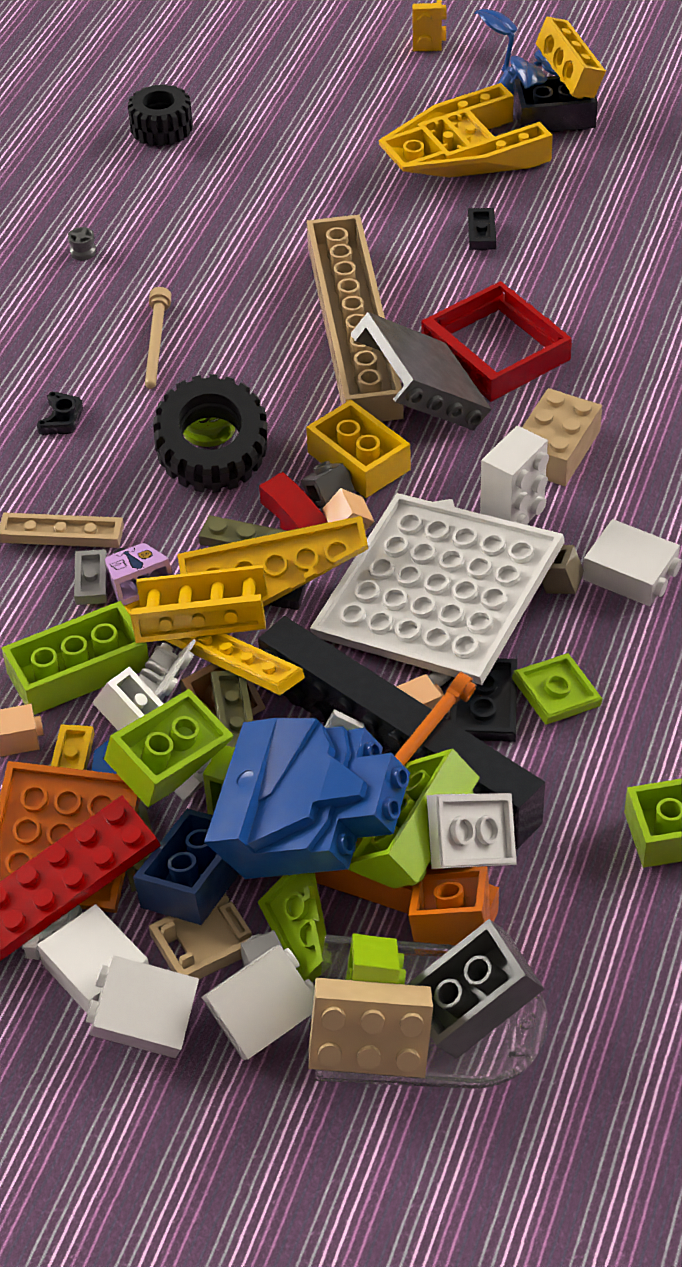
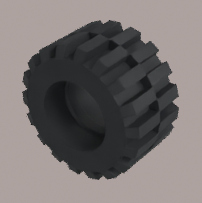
M167 84L151 85L150 87L141 88L140 91H136L133 93L134 96L129 98L128 113L131 134L140 143L149 144L150 146L173 145L175 142H181L184 140V137L190 135V131L193 129L191 100L188 93H185V90L182 88H177V86L173 85L168 86Z

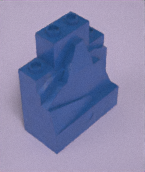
M270 718L243 722L204 842L244 879L348 870L356 848L357 838L394 834L405 790L409 783L410 772L392 753L382 754L383 747L365 728L346 730L343 726L325 728L316 718Z

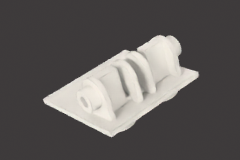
M193 639L178 655L172 652V646L167 643L156 646L153 654L145 664L146 668L141 670L138 677L161 701L165 695L169 696L178 683L177 675L192 660L194 654L190 650L196 640Z

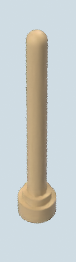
M164 287L153 288L149 295V305L153 309L145 377V386L148 389H153L156 386L164 311L171 305V292Z

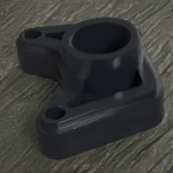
M54 391L50 392L47 398L53 411L49 417L38 421V433L41 435L73 433L83 411L82 400L76 396Z

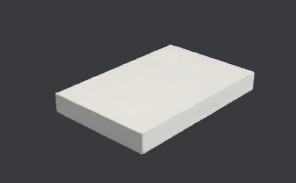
M511 793L427 795L432 869L517 865Z

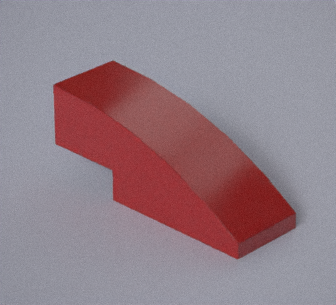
M283 471L259 485L260 503L279 518L281 529L290 531L328 523L326 517L308 495Z

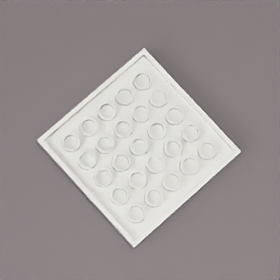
M396 493L367 538L369 549L355 557L313 622L310 631L323 640L452 677H456L462 671L473 678V683L482 685L565 543L563 534Z

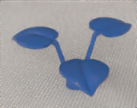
M490 9L475 11L474 14H478L492 30L509 37L505 62L501 69L504 73L497 84L502 83L514 95V79H520L525 89L534 85L544 84L547 81L546 74L538 66H542L548 73L558 76L540 50L535 52L534 56L537 61L533 64L519 56H511L515 37L514 33L517 31V27L507 16Z

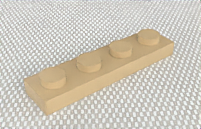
M3 513L0 523V543L119 548L124 523L121 517Z

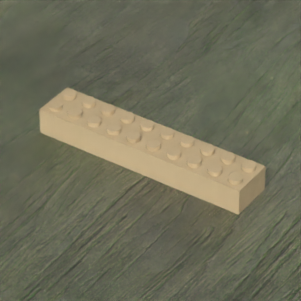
M360 215L307 220L308 249L341 404L343 405L347 401L353 400L381 422L403 419V405L393 400L402 389L399 376L382 351L356 342L350 334L367 312L385 318Z

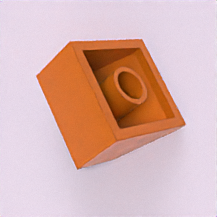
M487 866L426 870L425 877L418 884L413 885L408 916L415 951L452 949L488 919L491 920Z

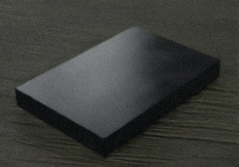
M497 658L482 685L476 684V689L467 702L461 699L450 709V721L480 741L516 742L517 685L512 680L514 670H517V659Z

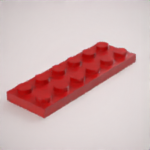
M123 795L0 881V961L161 846L158 839Z

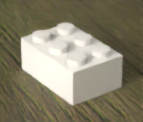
M516 426L481 460L480 514L528 525L535 515L542 513L546 506L545 487L548 481L546 477V465L549 460L547 439L520 426Z

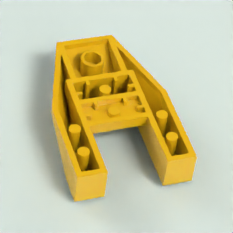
M502 83L431 106L379 139V145L403 172L450 178L528 169L549 162L552 159L553 135L540 122L494 136L488 129L500 127L513 121L514 95Z

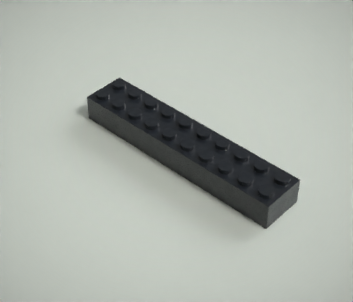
M283 616L258 638L259 649L303 669L305 678L282 695L287 697L293 705L300 706L311 713L319 722L327 723L335 709L363 723L364 728L383 747L382 754L392 753L395 756L432 710L286 616ZM443 717L409 761L454 749L480 777L472 790L473 794L511 793L515 849H518L543 824L545 781Z

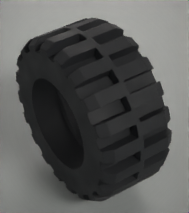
M209 374V378H201V375L193 376L192 381L188 383L186 380L177 383V390L169 389L164 395V401L159 402L156 408V416L153 420L155 450L160 465L166 468V473L172 479L178 477L180 485L186 488L189 485H193L195 491L204 492V488L212 489V493L221 492V488L226 486L231 490L238 487L239 480H242V482L248 481L252 477V470L254 472L258 471L262 465V458L265 457L267 451V415L265 408L261 406L259 397L255 393L250 394V388L244 383L237 385L234 378L226 376L225 379H220L218 374ZM210 417L228 421L239 432L235 440L229 445L214 450L193 446L183 437V433L193 422Z

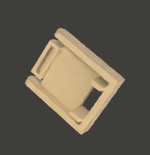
M226 893L202 925L167 916L149 925L150 936L173 972L199 979L242 959L241 943L252 937L249 927L232 901L229 902ZM178 939L186 954L180 956L179 961L168 944Z

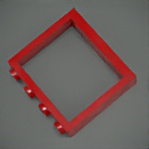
M501 281L421 321V333L445 342L477 389L490 402L571 360L572 338ZM499 310L545 348L496 372L455 338L452 333Z

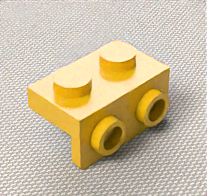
M436 0V3L412 4L413 52L442 51V41H446V26H442V20L447 19L446 5H442L441 0Z

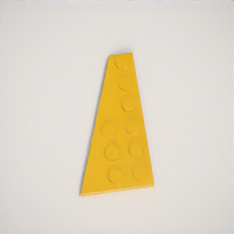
M362 516L179 553L177 557L180 574L263 565L267 587V596H262L264 607L369 548Z

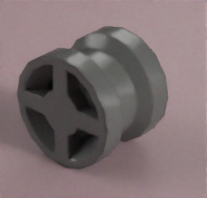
M78 227L68 233V242L71 245L70 254L73 259L84 261L96 255V246L93 243L95 237L91 229Z

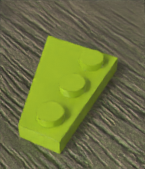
M315 873L283 875L258 901V904L271 930L275 931L283 949L289 948L297 958L300 966L296 969L303 980L309 979L313 983L332 964Z

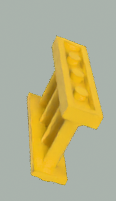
M263 565L136 579L141 608L131 609L130 614L136 643L266 629L262 596H267V587Z

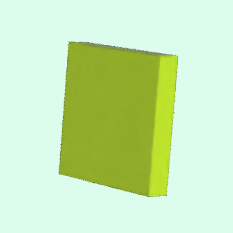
M569 653L514 670L512 680L545 725L600 707L603 700Z

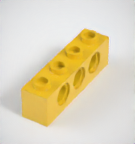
M546 17L535 44L572 96L579 99L584 97L595 98L606 70L568 20Z

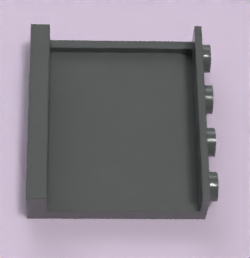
M370 312L366 313L350 333L356 342L382 351L403 382V388L393 399L396 403L471 430H475L492 410L445 342Z

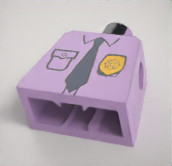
M145 543L128 549L118 548L112 555L105 558L112 588L117 600L121 601L123 605L139 600L136 579L173 575L169 558Z

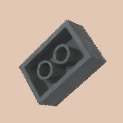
M490 919L407 984L431 987L433 1013L430 1036L437 1047L456 1059L545 990L510 935Z

